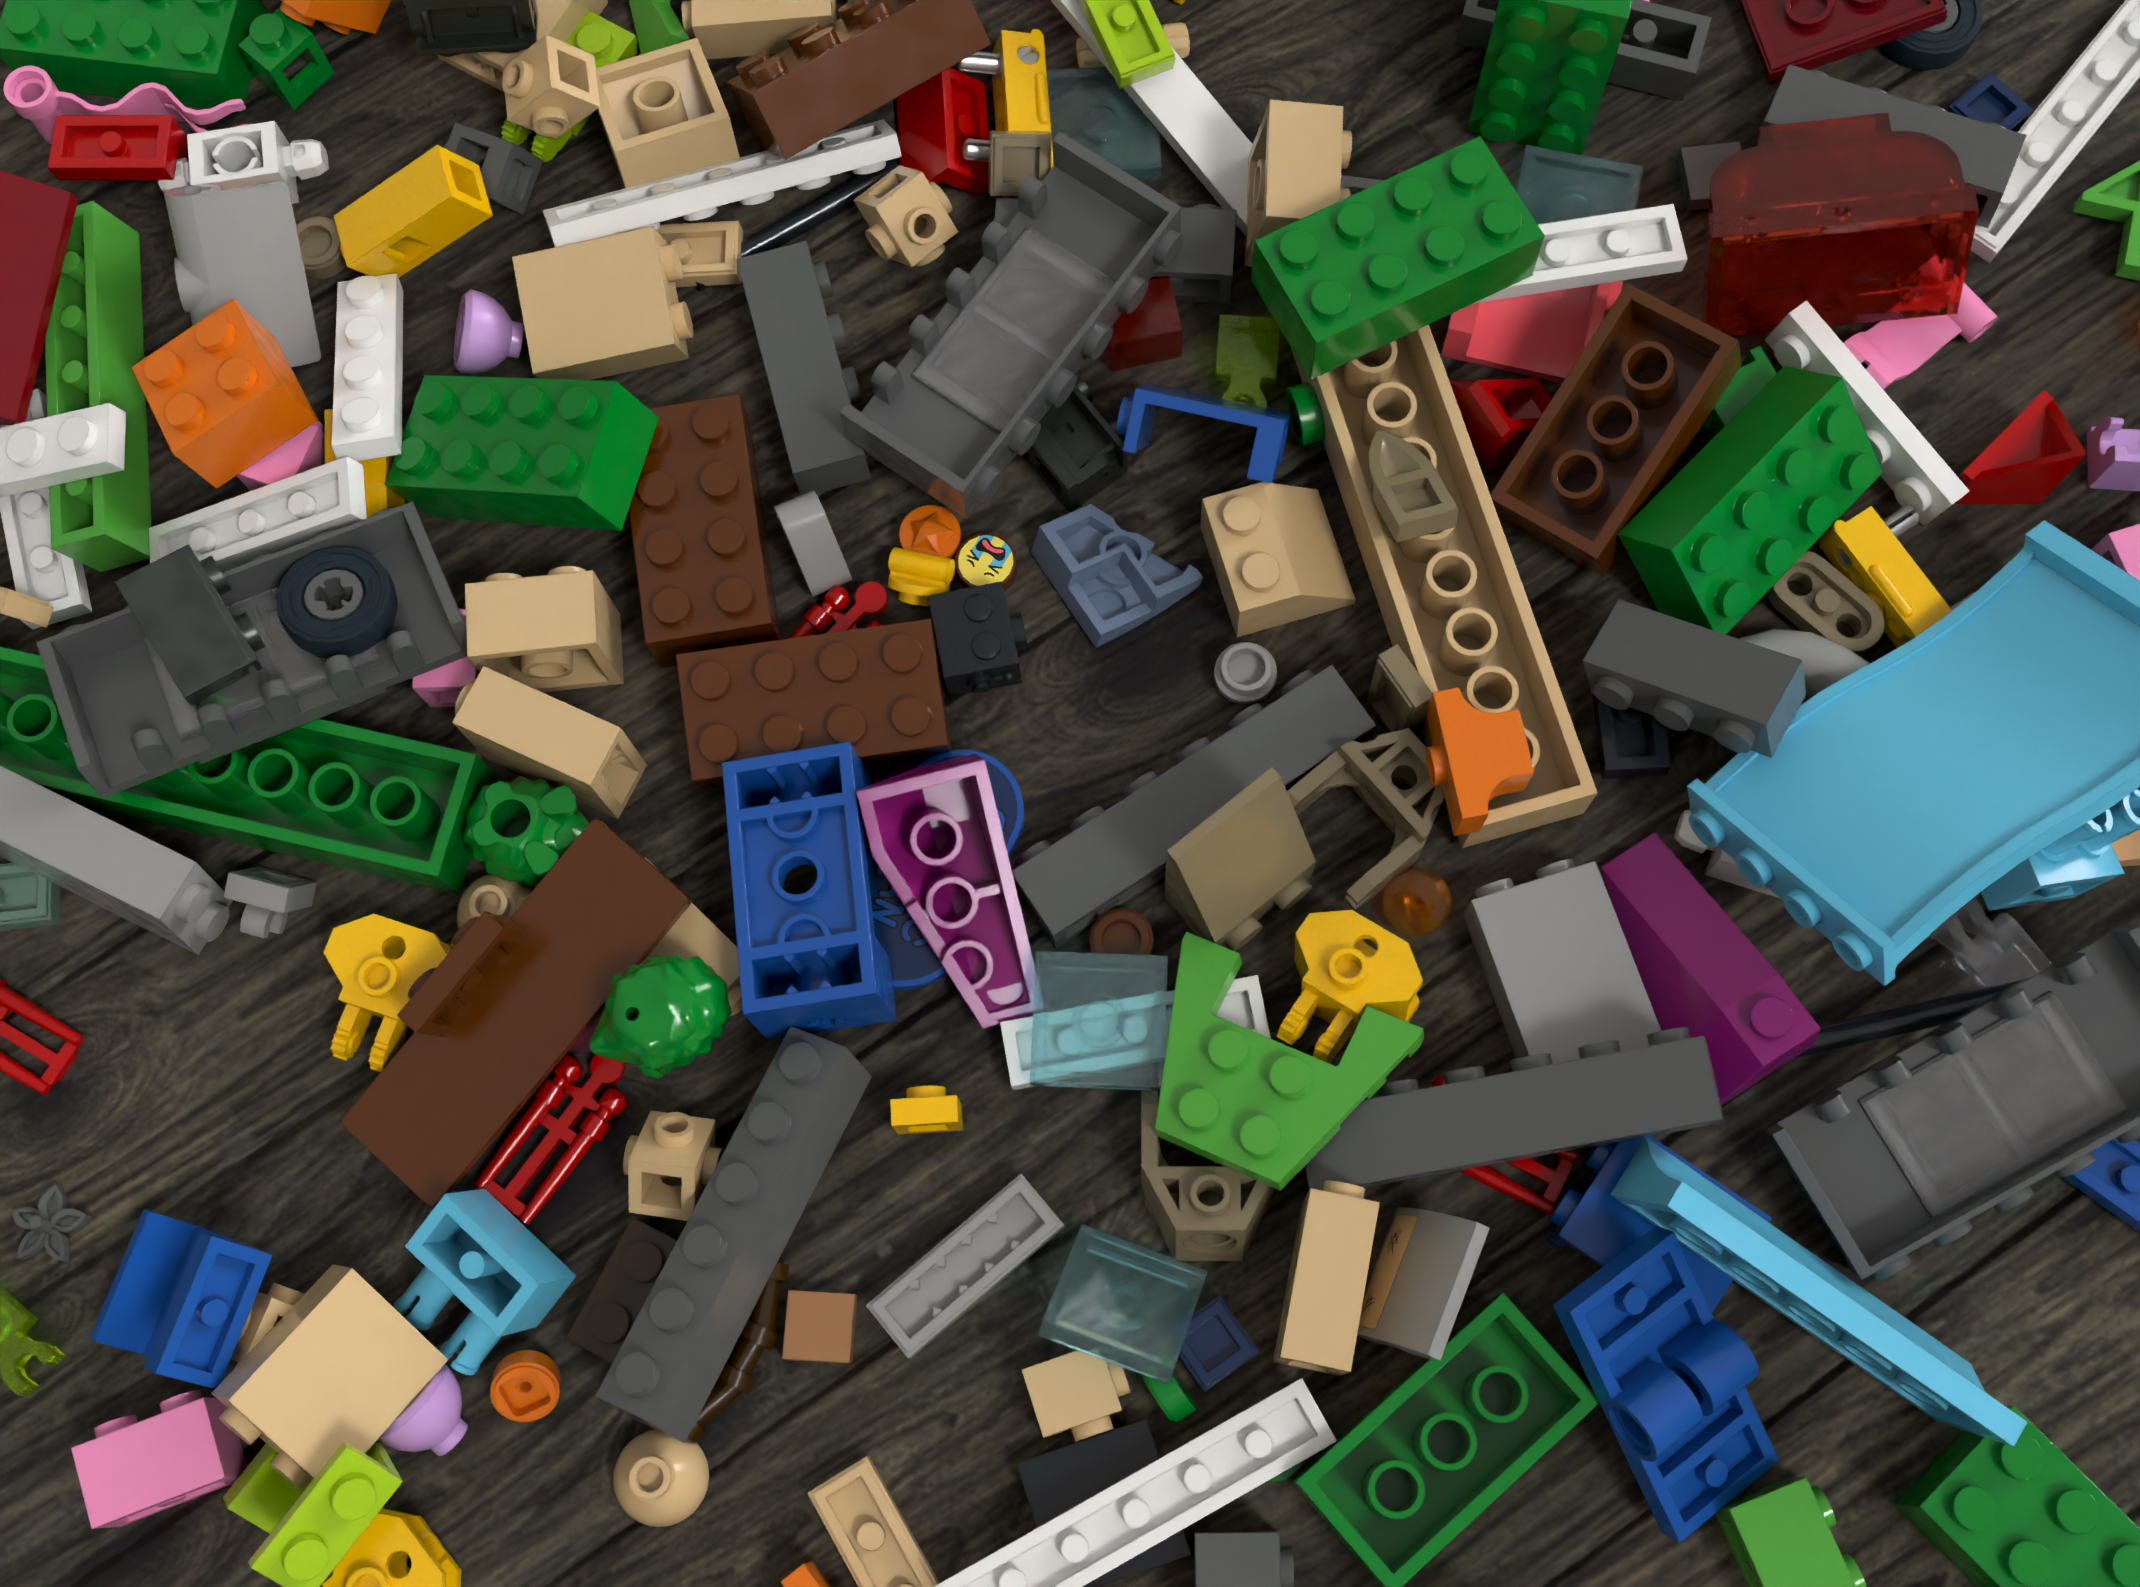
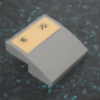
M1397 1207L1364 1292L1357 1336L1374 1344L1394 1346L1419 1358L1440 1361L1490 1228L1475 1221L1417 1208Z

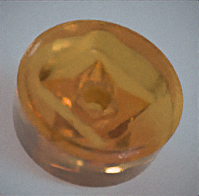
M1416 868L1408 870L1391 880L1383 895V908L1388 921L1395 929L1406 935L1422 936L1437 929L1447 920L1452 908V897L1448 885L1438 874L1427 869Z

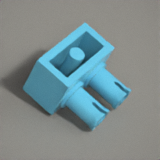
M2138 789L2134 790L2108 810L2024 860L1982 890L1981 894L1988 910L2074 898L2125 874L2111 843L2140 830V791Z
M485 1188L444 1194L405 1245L425 1266L404 1294L395 1301L394 1308L401 1315H404L408 1308L413 1309L405 1319L417 1329L428 1330L453 1295L457 1296L471 1311L449 1340L443 1343L440 1347V1352L448 1360H450L454 1353L459 1354L450 1366L462 1374L474 1375L480 1368V1364L502 1336L536 1328L577 1275Z

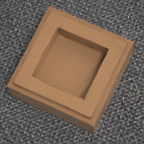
M788 1290L782 1359L852 1364L858 1295Z

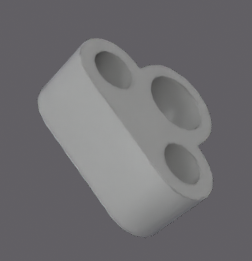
M815 490L774 506L780 526L812 597L830 590L835 585L840 586L852 580L845 559Z

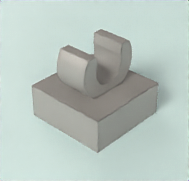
M257 866L229 872L223 898L247 904L242 914L240 932L268 938L269 932L283 933L287 923L288 912L312 906L317 882Z

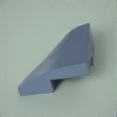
M1092 504L1039 526L1031 550L1032 556L1096 648L1134 629L1169 608L1199 587L1203 579L1198 569L1190 564L1183 572L1152 553L1155 545L1154 542L1139 533L1127 532L1121 529L1115 523L1113 517Z

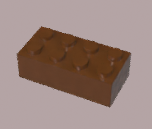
M852 0L838 9L840 19L822 29L819 23H813L799 29L787 38L790 46L772 57L769 56L767 51H763L745 59L736 66L739 75L725 83L758 146L786 160L989 46L991 42L972 1Z
M1627 283L1490 494L1498 517L1604 577L1624 547L1618 533L1659 493L1741 367L1739 340Z
M740 394L649 408L659 417L629 507L647 647L660 668L677 666L676 654L781 640L752 426Z
M931 619L676 654L691 779L703 789L724 787L722 763L845 742H851L864 767L929 758L941 752L951 751L937 641Z

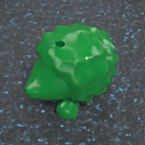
M518 776L511 783L499 780L492 785H483L481 790L478 791L474 802L466 811V827L463 839L468 844L469 852L472 854L473 859L481 861L487 873L496 875L498 878L508 882H517L524 887H536L589 822L578 810L577 797L569 786L561 785L555 787L544 779L531 781L526 777Z
M677 954L664 957L656 955L651 956L642 965H630L624 973L612 975L610 982L611 992L605 1001L606 1006L597 1027L589 1040V1049L595 1055L633 1064L645 1076L660 1079L669 1073L673 1067L689 1065L696 1056L709 1053L713 1039L723 1035L724 1026L728 1023V1018L732 1013L728 1001L726 983L716 974L712 966L705 964L698 956L684 958Z

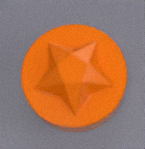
M925 505L918 507L904 518L900 526L899 538L903 549L955 560L958 549L962 545V535L958 520L949 510L941 506Z
M521 1350L507 1355L497 1364L492 1375L490 1397L493 1406L502 1416L517 1422H531L545 1417L554 1409L559 1399L561 1384L559 1368L549 1356L538 1351Z

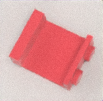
M1623 281L1473 303L1450 315L1441 356L1563 383L1603 321L1604 313L1607 314L1620 295Z

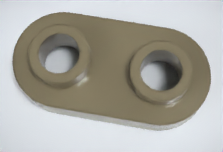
M1807 551L1766 593L1772 606L1801 631H1810L1847 647L1860 657L1866 654L1883 634L1885 622L1878 604L1823 557L1814 552ZM1795 581L1800 583L1805 588L1806 595L1798 596L1793 594L1789 590L1787 582ZM1845 622L1849 624L1854 630V637H1846L1840 634L1836 623Z

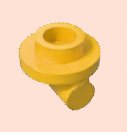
M894 547L888 561V568L890 570L888 587L899 591L898 600L904 603L930 606L928 596L949 592L950 582L955 572L954 559Z

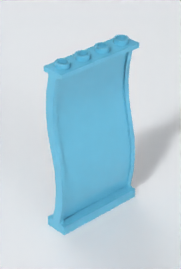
M2042 521L2025 534L2023 549L1978 591L1948 615L1909 642L1844 677L1801 704L1772 758L1751 750L1748 753H1738L1705 784L1697 778L1687 785L1691 811L1689 824L1692 830L1705 845L1710 848L1719 846L1735 860L1740 872L1751 884L1758 888L1765 885L1782 899L1786 910L1798 924L1807 929H1811L1814 926L1833 943L1837 954L1849 967L1856 971L1865 969L1883 986H1886L1895 979L1897 965L1944 921L1982 890L2024 860L2108 810L2140 787V581L2047 521Z

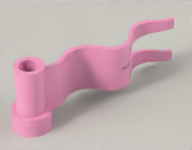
M23 66L15 69L8 75L3 87L4 95L15 111L23 118L30 119L44 140L49 144H52L56 115H172L175 120L184 122L194 133L206 132L207 130L197 127L195 124L206 125L215 123L233 112L246 109L242 99L228 100L210 109H191L185 107L166 86L154 82L137 86L117 103L105 106L92 105L72 93L59 92L47 72L36 66Z
M1941 252L1933 257L1911 277L1905 286L1912 293L1875 326L1865 332L1853 335L1844 342V345L1861 364L1865 362L1868 365L1866 370L1883 390L1893 382L1906 378L1915 372L1959 334L1968 343H1971L1986 332L1998 319V316L1960 279L1958 274L1961 269L1945 252Z

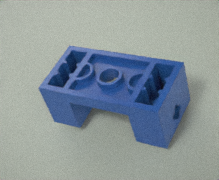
M851 742L722 763L743 1015L768 1041L783 1039L790 1026L810 1034L897 1021L890 957L875 937L865 845L867 835L856 795V790L871 785V778ZM799 865H810L817 869V880L809 891L798 895L785 891V878L793 868Z

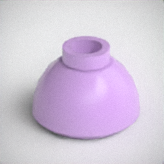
M470 289L463 294L458 312L454 341V366L459 373H482L497 367L507 357L518 359L523 340V323L512 321L504 307L494 298L483 292Z
M446 1364L378 1438L380 1442L399 1451L418 1452L431 1449L437 1456L446 1454L458 1444L465 1435L468 1424L460 1418L462 1409L460 1386L454 1373Z

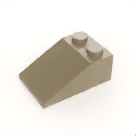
M1273 767L1269 768L1166 851L1164 898L1196 936L1223 947L1228 945L1233 951L1243 947L1260 932L1263 926L1258 920L1273 907L1278 905L1284 912L1301 900L1312 888V885L1307 880L1312 876L1316 860L1283 780Z

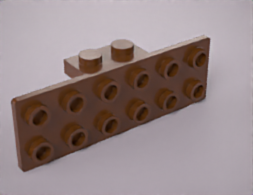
M597 819L592 820L510 918L484 911L480 917L476 916L468 920L455 933L451 941L453 949L438 967L429 969L413 983L408 992L410 1000L397 1016L414 1033L342 1118V1125L428 1206H436L444 1194L450 1193L605 1008V1001L611 992L610 982L612 975L624 973L630 965H641L690 906V897L604 822Z

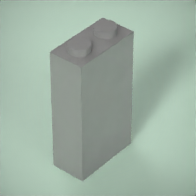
M0 766V856L20 865L34 874H38L54 884L197 955L200 954L207 941L211 942L221 934L228 922L229 907L233 900L223 898L224 891L197 862Z
M1565 859L1536 871L1538 878L1536 880L1514 886L1512 879L1506 878L1484 885L1475 891L1477 898L1470 901L1463 913V917L1516 1059L1550 1053L1553 1064L1580 1059L1579 1047L1613 1040L1619 1041L1621 1051L1649 1046L1646 1035L1661 1031V1028L1596 861L1575 867L1573 859Z

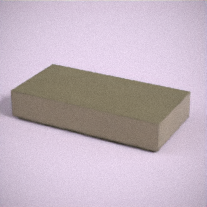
M1397 643L1378 655L1366 700L1388 732L1409 728L1417 737H1420L1427 719L1425 711L1432 692Z

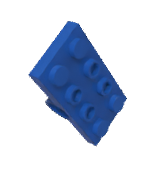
M1655 1226L1553 1305L1663 1535L1681 1543L1779 1461L1746 1389V1386L1756 1379L1759 1374L1757 1361L1745 1341L1732 1328L1713 1318L1673 1231Z

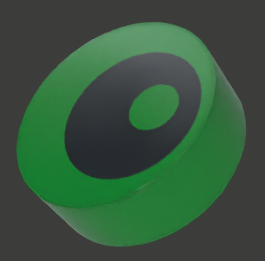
M1308 382L1286 387L1285 405L1287 412L1292 413L1290 426L1297 444L1300 447L1322 442L1325 436V425L1321 406L1314 388Z
M1161 1350L1140 1363L1139 1371L1158 1405L1172 1422L1178 1423L1198 1410L1187 1386Z

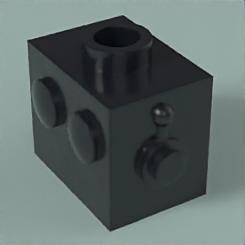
M1002 581L928 596L949 698L969 693H984L994 688L1022 683L1017 650L1028 648L1021 612L1008 613Z

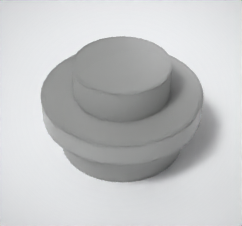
M1250 642L1233 644L1227 647L1216 661L1214 668L1216 686L1225 698L1234 703L1245 705L1257 703L1271 693L1276 683L1277 667L1275 660L1265 648L1258 644Z

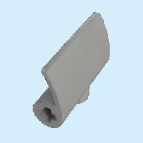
M281 180L222 190L220 185L199 184L165 191L164 198L178 257L174 258L176 282L183 310L185 313L190 312L192 326L234 298L275 336L290 367L320 361L321 349L287 181Z

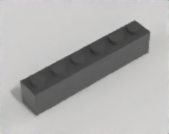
M1330 665L1316 675L1312 670L1300 673L1281 689L1283 696L1267 707L1262 708L1259 703H1256L1244 709L1230 721L1228 726L1231 730L1212 742L1207 737L1193 742L1176 757L1178 764L1160 776H1157L1154 771L1140 776L1123 791L1124 799L1105 811L1102 806L1089 809L1070 825L1072 832L1053 845L1048 840L1041 841L1027 849L1017 858L1016 863L1018 867L1012 870L1016 890L1055 949L1092 926L1100 915L1110 909L1121 907L1164 879L1166 851L1269 768L1273 767L1277 771L1288 791L1336 750H1339L1344 743L1351 741L1362 743L1372 740L1376 724L1333 665Z
M790 1026L595 1397L643 1424L683 1443L686 1442L872 1078L845 1046Z
M1680 1027L1646 1035L1649 1046L1621 1051L1618 1040L1605 1041L1579 1047L1580 1059L1553 1064L1550 1053L1537 1054L1511 1060L1512 1072L1485 1077L1484 1067L1477 1066L1443 1073L1445 1085L1419 1089L1417 1079L1385 1083L1378 1090L1379 1097L1363 1100L1340 1124L1341 1129L1305 1165L1309 1190L1312 1188L1323 1191L1324 1181L1326 1180L1349 1183L1365 1188L1725 1123L1707 1041L1704 1036L1690 1038L1688 1027Z

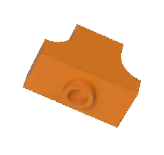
M1459 687L1435 691L1432 693L1425 711L1433 746L1426 747L1425 751L1429 778L1433 786L1442 785L1453 835L1479 832L1489 815L1488 802L1503 794L1524 791L1534 774L1520 711L1516 709L1500 713H1487L1472 707L1462 696Z

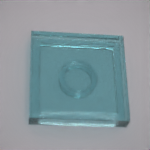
M1106 67L1046 70L1052 148L1053 139L1060 131L1136 179L1162 178L1160 132L1123 88L1119 89L1113 75Z
M1526 145L1516 192L1537 224L1636 210L1643 166Z
M1036 951L1030 1085L1160 1091L1165 1058L1168 956Z
M1081 1225L1043 1317L1038 1336L1169 1385L1208 1271L1183 1261H1175L1172 1257Z

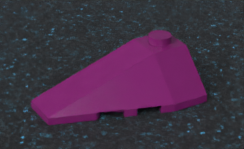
M971 754L915 768L856 790L871 855L982 1028L998 1025L1003 1021L1046 1012L985 759L977 754Z
M1655 832L1601 867L1608 895L1661 1031L1688 1027L1690 1038L1705 1037L1721 1106L1815 1044L1821 1028L1779 973Z

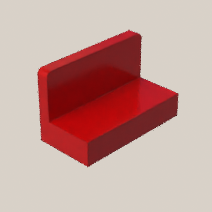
M950 67L898 96V132L902 155L900 157V165L922 171L928 182L932 181L936 184L944 182L976 196L988 190L989 162L965 160L962 150L964 141L967 138L989 140L985 83Z
M56 115L48 169L58 180H174L177 159L186 157L189 161L187 135L172 115Z

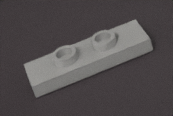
M1020 1174L870 1301L866 1307L906 1357L912 1359L1065 1226L1025 1177Z

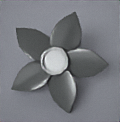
M55 1184L42 1194L37 1204L38 1209L23 1207L12 1211L15 1223L20 1228L29 1230L20 1242L16 1259L25 1260L34 1257L45 1247L51 1257L69 1263L70 1245L65 1233L72 1234L82 1230L92 1216L79 1210L68 1208V1198L61 1186Z

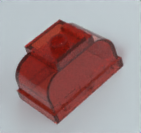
M1888 113L1759 127L1758 146L1742 150L1728 157L1717 167L1711 178L1702 321L1729 336L1772 332L1788 313L1806 300L1828 326L1957 314L1979 207L1974 185L1965 186L1961 165L1956 153L1946 143L1933 136L1914 131H1892ZM1825 307H1830V308H1833L1834 310H1833V311H1825V310H1823V308H1825Z

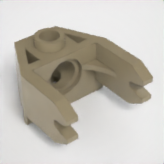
M1409 728L1381 734L1374 740L1362 743L1356 741L1344 743L1339 750H1336L1287 791L1298 816L1330 788L1344 785L1351 786L1395 835L1390 853L1346 891L1347 895L1344 899L1354 911L1371 900L1418 860L1444 798L1442 785L1433 786L1430 781L1426 764V746ZM1395 785H1402L1407 790L1398 789Z
M1141 1090V1191L1145 1196V1206L1155 1217L1161 1229L1160 1234L1174 1260L1243 1261L1256 1235V1229L1271 1205V1197L1275 1188L1225 1166H1169L1160 1151L1158 1134L1155 1130L1158 1111V1090Z

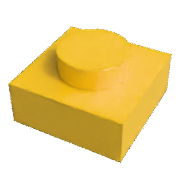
M911 1087L906 1089V1098L890 1099L891 1126L898 1135L963 1131L962 1104L957 1095L946 1096V1087Z

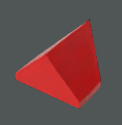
M1538 378L1476 381L1449 379L1474 451L1488 473L1495 471L1514 459L1552 400Z
M2043 390L1961 473L1958 478L1969 489V492L1953 505L2041 504L2087 455L2052 396Z

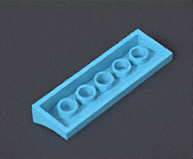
M1647 1137L1644 1138L1610 1194L1654 1226L1673 1231L1680 1244L1935 1421L2014 1447L2027 1421L1986 1393L1970 1362Z

